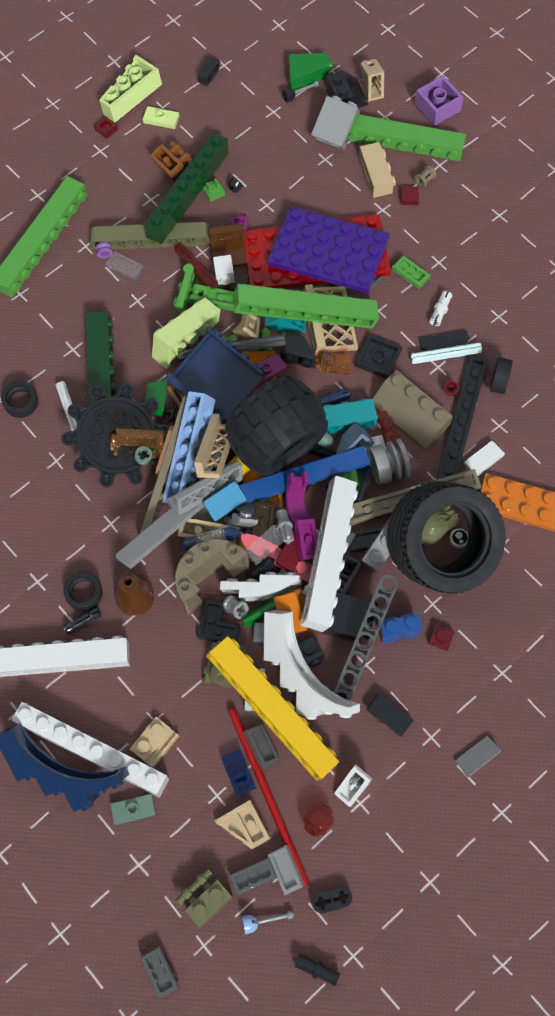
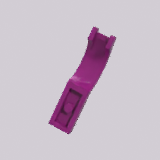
M307 472L302 473L301 477H294V473L288 474L285 496L288 515L294 522L300 557L299 561L314 560L318 540L315 520L308 515L304 502L305 489L309 483Z

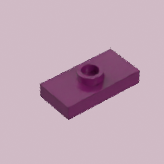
M278 353L259 363L264 368L263 373L266 376L259 385L287 370V366Z

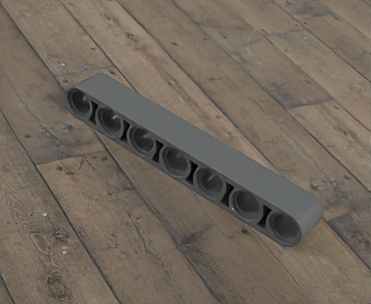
M385 575L380 579L334 690L335 694L344 692L349 701H351L396 591L397 580L392 575ZM387 578L392 579L394 582V587L391 590H386L382 586V582ZM378 597H383L386 600L385 608H376L375 600ZM370 616L378 618L379 624L377 627L371 628L367 625V619ZM362 635L370 637L371 643L369 646L364 647L359 643V638ZM354 654H360L363 657L361 665H354L351 658ZM352 673L355 676V682L353 684L345 683V674Z

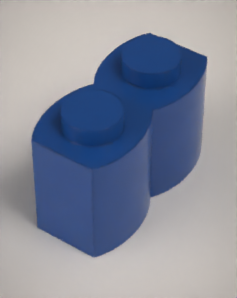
M408 613L400 618L390 617L384 619L379 633L383 643H393L401 638L412 639L420 635L423 627L419 614Z

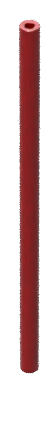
M236 708L228 711L282 841L284 845L289 846L304 881V887L310 885L302 863L264 774L260 770L243 734L245 730Z

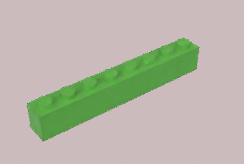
M356 115L346 140L364 144L380 142L381 147L461 161L466 134L365 115Z
M68 176L64 179L1 264L0 292L13 297L20 290L22 283L25 279L29 278L33 268L39 264L41 257L49 250L52 242L58 238L60 231L68 224L71 216L77 212L81 202L85 201L87 197L85 184Z
M238 284L233 293L234 313L371 329L379 320L376 300L248 284Z

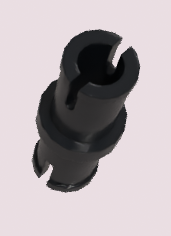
M299 954L295 964V968L313 975L312 978H319L333 986H336L340 976V972L322 965L323 962H316L302 954Z

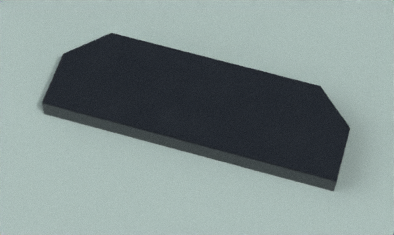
M467 330L420 338L419 342L422 350L429 351L465 345L469 341Z

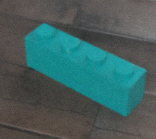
M363 398L355 402L345 401L337 405H323L328 421L326 432L329 434L346 432L355 422L363 429L377 426L378 418L373 399Z

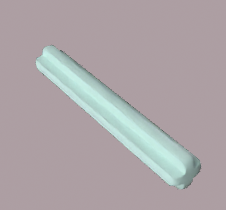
M478 342L412 353L411 362L412 364L477 354L482 352V345Z

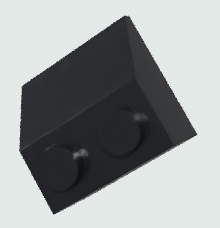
M343 71L327 75L326 90L329 97L337 96L342 99V102H353L358 108L368 105V101L357 78Z

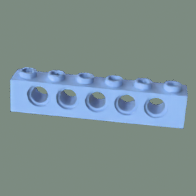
M188 392L162 503L169 505L168 498L196 483L197 474L194 462L215 404V399L207 394Z

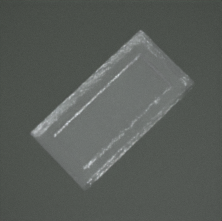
M114 251L105 264L107 268L134 282L137 281L145 270L144 265Z
M273 525L244 550L248 553L250 559L258 565L283 543L281 533Z

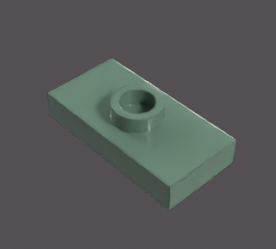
M152 794L110 804L115 826L156 816Z

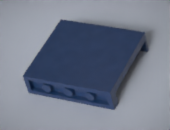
M207 327L208 333L176 371L173 374L168 373L164 378L184 396L188 397V392L207 394L215 399L212 414H219L221 424H226L227 418L234 408L251 394L266 376L263 373L264 368L257 362L251 363L249 361L250 357L243 351L239 353L235 350L236 346L231 341H224L221 338L222 334L216 329L212 331Z

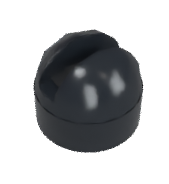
M231 178L228 184L229 190H232L233 193L240 191L243 187L234 178Z

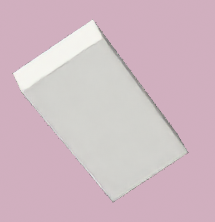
M491 441L468 458L463 465L468 470L475 469L477 476H479L504 457L505 453Z

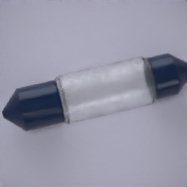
M231 526L199 533L195 536L184 538L180 548L188 551L200 542L213 539L232 541L240 534V530Z

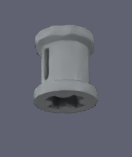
M233 595L228 596L223 602L224 611L233 613L237 619H242L248 613L247 603L239 601Z

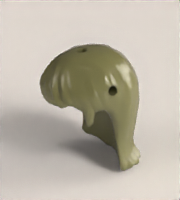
M450 505L440 508L430 516L422 532V546L435 544L448 530L457 528L459 524L458 513L451 510Z

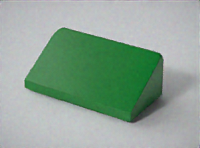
M166 380L147 383L145 401L153 398L159 404L158 409L152 415L162 417L167 387Z
M274 598L267 599L248 610L247 615L240 619L245 629L254 625L255 622L257 623L264 619V612L277 610Z

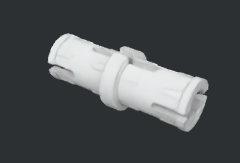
M442 291L438 303L434 306L432 317L429 320L431 325L434 324L436 319L435 326H440L452 298L450 292L445 298L447 291Z

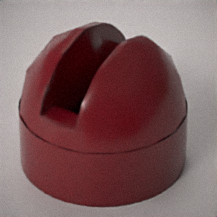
M448 381L445 383L444 392L446 395L454 396L458 393L459 385L457 382ZM446 388L454 389L455 392L446 390Z

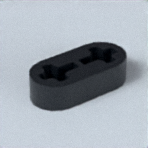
M211 57L200 72L199 83L206 86L211 83L219 71L221 63L219 59Z
M345 887L325 891L314 896L312 907L319 914L346 908L352 902V894ZM340 891H343L344 895L348 894L349 898L346 899L345 904H342L341 901H333V898L339 896ZM319 897H322L323 900H331V903L325 905L324 910L315 905Z

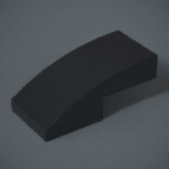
M380 694L376 695L366 709L380 723H384L401 737L413 722L412 718Z

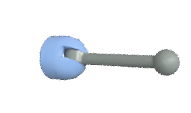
M288 910L285 914L259 920L253 915L242 916L244 933L254 932L258 925L284 918L293 919L294 912Z

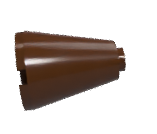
M131 573L124 574L119 579L115 601L118 608L124 614L136 616L147 612L152 607L154 591L146 580Z

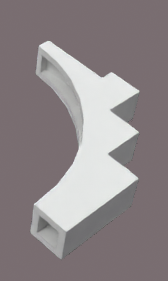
M282 610L264 612V660L272 661L273 665H280V687L288 688L289 692H296V714L304 716L305 719L313 720L322 714L331 715L336 713L339 714V717L350 718L352 714L360 712V703L346 700L333 693L311 672L297 644L293 612Z

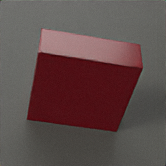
M105 117L94 128L107 139L118 130V125L108 117Z
M401 187V205H419L418 187Z

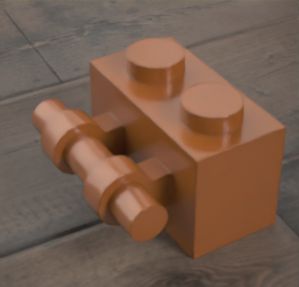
M172 141L169 145L171 147L170 150L161 144L150 154V157L157 167L175 183L186 169L184 165L189 164L193 157L188 152L186 153L180 144Z

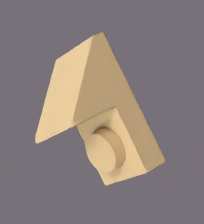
M242 314L241 323L232 332L243 341L258 339L260 318L256 315Z

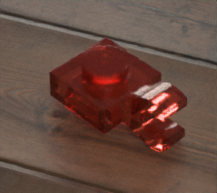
M387 411L379 412L378 422L383 435L386 437V444L391 441V437L396 438V440L400 439V434L392 430V427H394L392 417L388 416Z

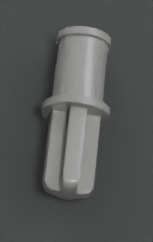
M280 509L276 512L277 529L281 533L283 542L290 544V542L294 541L293 525L289 521L287 510Z

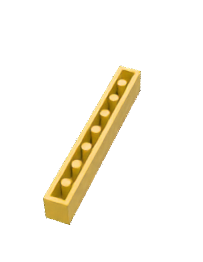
M227 636L206 657L316 781L323 779L339 763L336 759V753L322 743L323 739L316 732H312L308 727L309 723L302 716L299 717L294 711V706L281 697L280 690L266 680V674L260 669L257 670L253 665L254 662L247 654L244 655L239 649V644Z

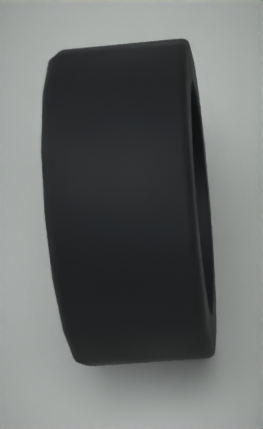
M498 357L490 386L491 392L505 394L513 360Z
M24 381L10 383L1 394V401L6 412L15 418L30 416L38 406V397L35 389ZM27 392L30 394L29 402L23 407L14 408L9 403L10 398L15 393Z
M78 572L66 581L64 596L73 609L89 611L100 603L103 589L93 574ZM82 581L90 582L95 588L94 596L86 602H77L73 599V587Z

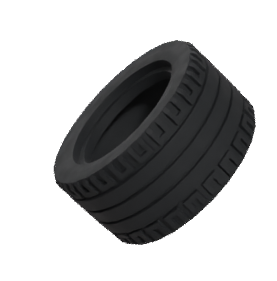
M443 481L423 483L421 486L411 489L409 493L404 494L399 503L395 505L392 515L389 517L386 538L388 539V551L391 553L390 557L393 559V563L411 581L437 592L458 594V592L464 593L472 588H477L497 569L503 556L506 534L502 515L499 509L496 508L495 503L492 502V499L473 487ZM454 505L463 513L467 521L468 540L466 547L454 562L443 567H433L426 559L422 549L424 526L434 512L442 507Z

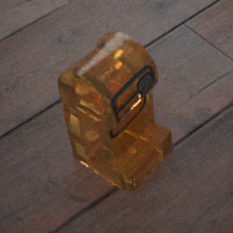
M321 351L317 356L316 368L323 372L349 375L351 352L344 351V354Z

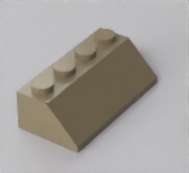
M397 370L382 384L373 398L375 409L424 450L450 426L453 417Z

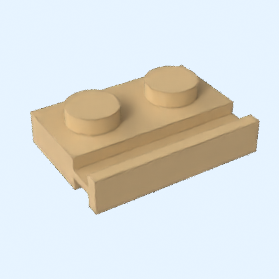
M155 717L130 750L154 769L180 736L159 718Z

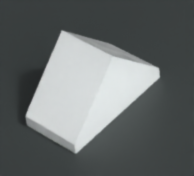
M355 765L334 794L351 807L371 783L372 778Z

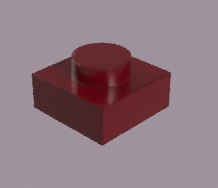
M436 624L429 645L448 651L455 631Z

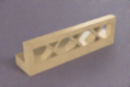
M219 414L211 415L194 462L196 474L199 478H220L231 447L227 434H221V431H225V424H221ZM221 442H224V443H225V445H223V446H221V447H217V446H216L217 444H219V443H221ZM217 454L221 455V457L215 460L212 458ZM214 466L217 468L216 471H207Z

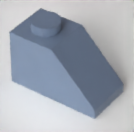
M355 422L342 435L336 454L364 446L367 451L368 447L374 444V441L369 433Z

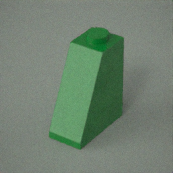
M328 53L289 54L290 88L294 91L313 84L314 81L319 82L326 79L327 75H329V70H332V60H329Z

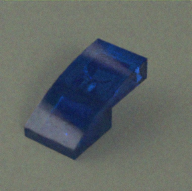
M240 749L221 756L237 797L256 789Z

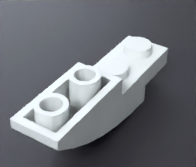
M266 572V575L260 574L259 582L255 579H247L246 582H238L237 579L220 581V590L224 594H239V598L243 602H254L286 594L302 585V580L299 575L292 572L285 573V575Z

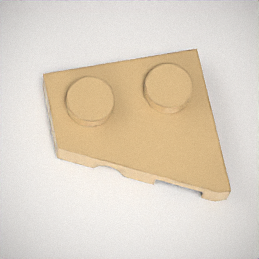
M251 800L215 820L217 825L223 827L251 849L271 839Z

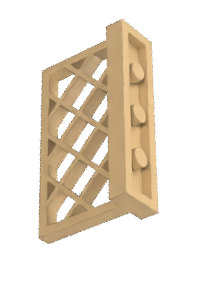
M312 284L305 285L303 292H317L326 295L341 292L343 297H347L346 287L343 286L313 288ZM307 321L313 352L316 356H321L322 352L354 351L358 349L353 326H349L348 330L345 331L336 324H329L333 328L328 332L322 328L324 323ZM335 329L343 334L340 339L332 335ZM345 336L352 341V345H346L342 342ZM327 338H330L336 344L334 346H326L325 341Z

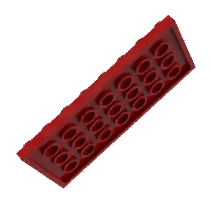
M379 214L339 219L383 231ZM282 226L244 230L245 239L243 240L250 285L284 289L328 283L267 265V260ZM385 249L375 277L391 275L387 249Z

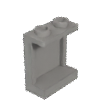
M327 96L312 131V137L323 143L345 150L347 146L346 139L356 115L360 113L357 105L350 101L348 103L342 102V99L337 96H332V98Z

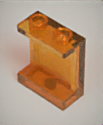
M116 428L115 434H112L110 439V450H113V456H117L120 445L152 447V458H159L163 451V431Z

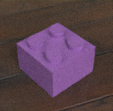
M444 75L416 90L415 105L434 126L461 111L463 96Z

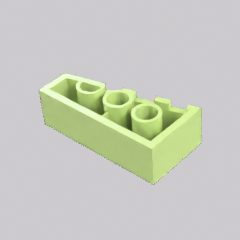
M135 55L132 64L126 66L124 74L118 76L115 85L110 86L99 100L104 116L115 123L160 87L162 82L158 68Z
M204 298L194 303L187 311L184 310L177 318L170 320L163 328L157 329L153 335L152 358L167 370L172 366L170 362L174 358L179 359L180 351H184L187 346L191 348L198 340L199 335L203 337L207 333V327L211 329L219 322L220 309Z

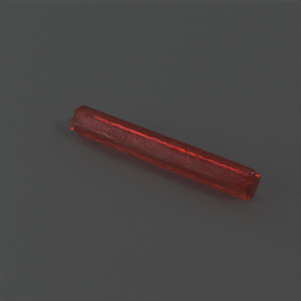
M182 243L174 245V251L187 264L193 265L194 272L211 289L218 287V280Z

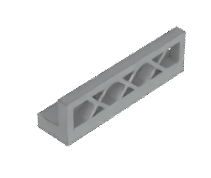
M239 461L229 464L223 468L220 478H204L168 498V504L178 515L187 512L232 482L238 483L242 481V464Z

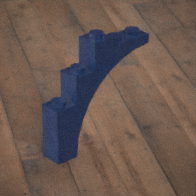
M21 723L9 727L0 733V750L17 782L22 779L29 781L35 777L45 797L51 794L57 796L63 792L73 812L80 809L83 811L88 810L94 806L93 802L99 795L107 791V788L112 787L116 789L124 784L123 780L129 775L126 767L106 772H90L66 766L40 749L29 737Z

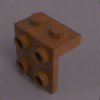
M243 223L209 228L213 257L231 255L233 267L247 265L243 240L245 239Z

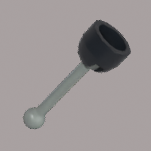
M314 81L313 84L295 91L292 88L283 89V100L286 103L291 102L297 93L312 87H318L319 82Z

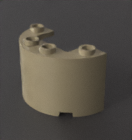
M213 539L196 544L183 555L177 566L175 582L183 609L187 615L203 604V601L196 594L200 591L196 585L221 566L225 568L233 579L238 578L250 569L248 553L242 547L227 540Z

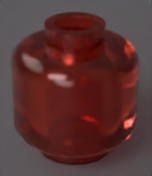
M314 804L303 817L305 831L313 837L324 836L334 824L331 808L325 804L322 806Z

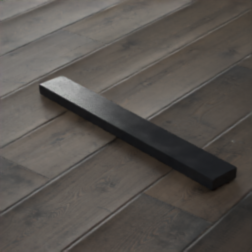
M474 356L469 358L437 479L458 474L488 360Z

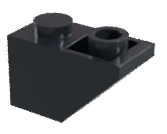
M286 333V344L281 347L280 358L288 364L295 363L304 368L315 369L316 355L305 338Z

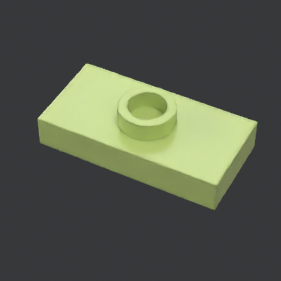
M147 106L143 123L175 129L180 115L179 112Z

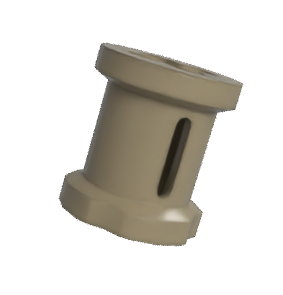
M427 165L424 167V171L414 176L415 183L420 188H425L430 180H434L437 177L436 171Z

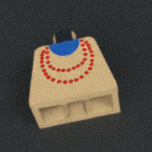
M377 59L362 61L360 64V82L368 102L384 98V70Z

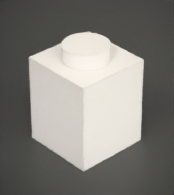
M231 255L213 257L217 285L235 283Z

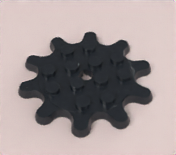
M128 383L122 384L118 394L113 397L106 395L101 386H93L90 389L92 397L90 406L81 407L78 404H72L68 407V414L77 421V428L74 431L63 433L61 441L66 446H76L80 450V456L74 461L73 468L79 473L86 471L90 467L98 469L100 472L99 483L106 488L113 484L114 478L118 474L126 475L133 485H139L143 481V475L141 473L142 465L137 463L134 458L136 450L141 446L150 448L152 458L149 463L157 466L161 452L156 449L155 443L158 439L166 438L169 426L156 424L152 420V414L158 409L159 404L153 398H149L143 403L135 402L133 399V387ZM118 431L122 437L115 441L112 439L111 433ZM147 452L138 453V456H141V460L149 457L148 455L146 456Z

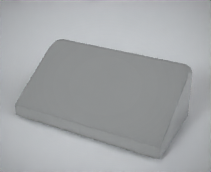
M486 736L456 759L455 762L464 774L470 777L502 750Z

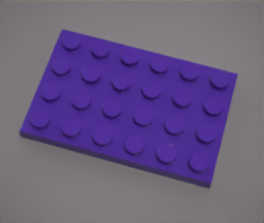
M290 206L267 260V265L369 294L390 239V233Z

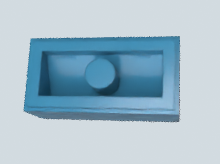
M234 481L205 500L203 505L216 522L246 502L247 499Z

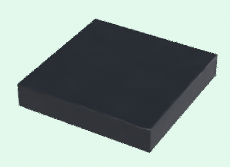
M369 335L358 356L355 367L388 379L401 354L402 347Z

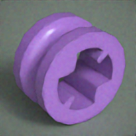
M108 242L99 243L96 246L97 256L102 259L111 257L113 254L111 244Z

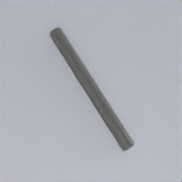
M284 335L234 342L233 344L236 346L235 350L245 352L283 346L286 344V339ZM193 349L180 351L179 359L183 362Z

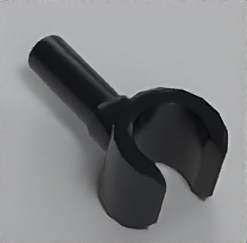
M176 404L171 410L163 411V419L167 415H171L168 421H174V414L178 409Z

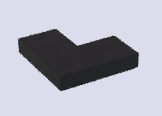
M206 599L197 638L217 642L223 641L228 636L237 642L240 625L222 622L224 614L223 602Z

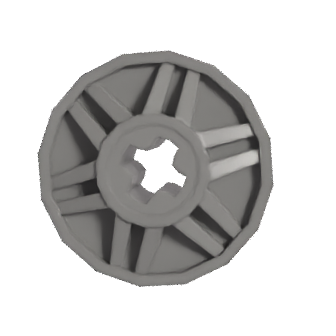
M401 439L394 440V443L391 441L387 442L386 451L381 444L368 447L367 453L370 466H372V474L378 485L391 482L392 473L397 480H400L402 476L404 478L411 476L410 458Z

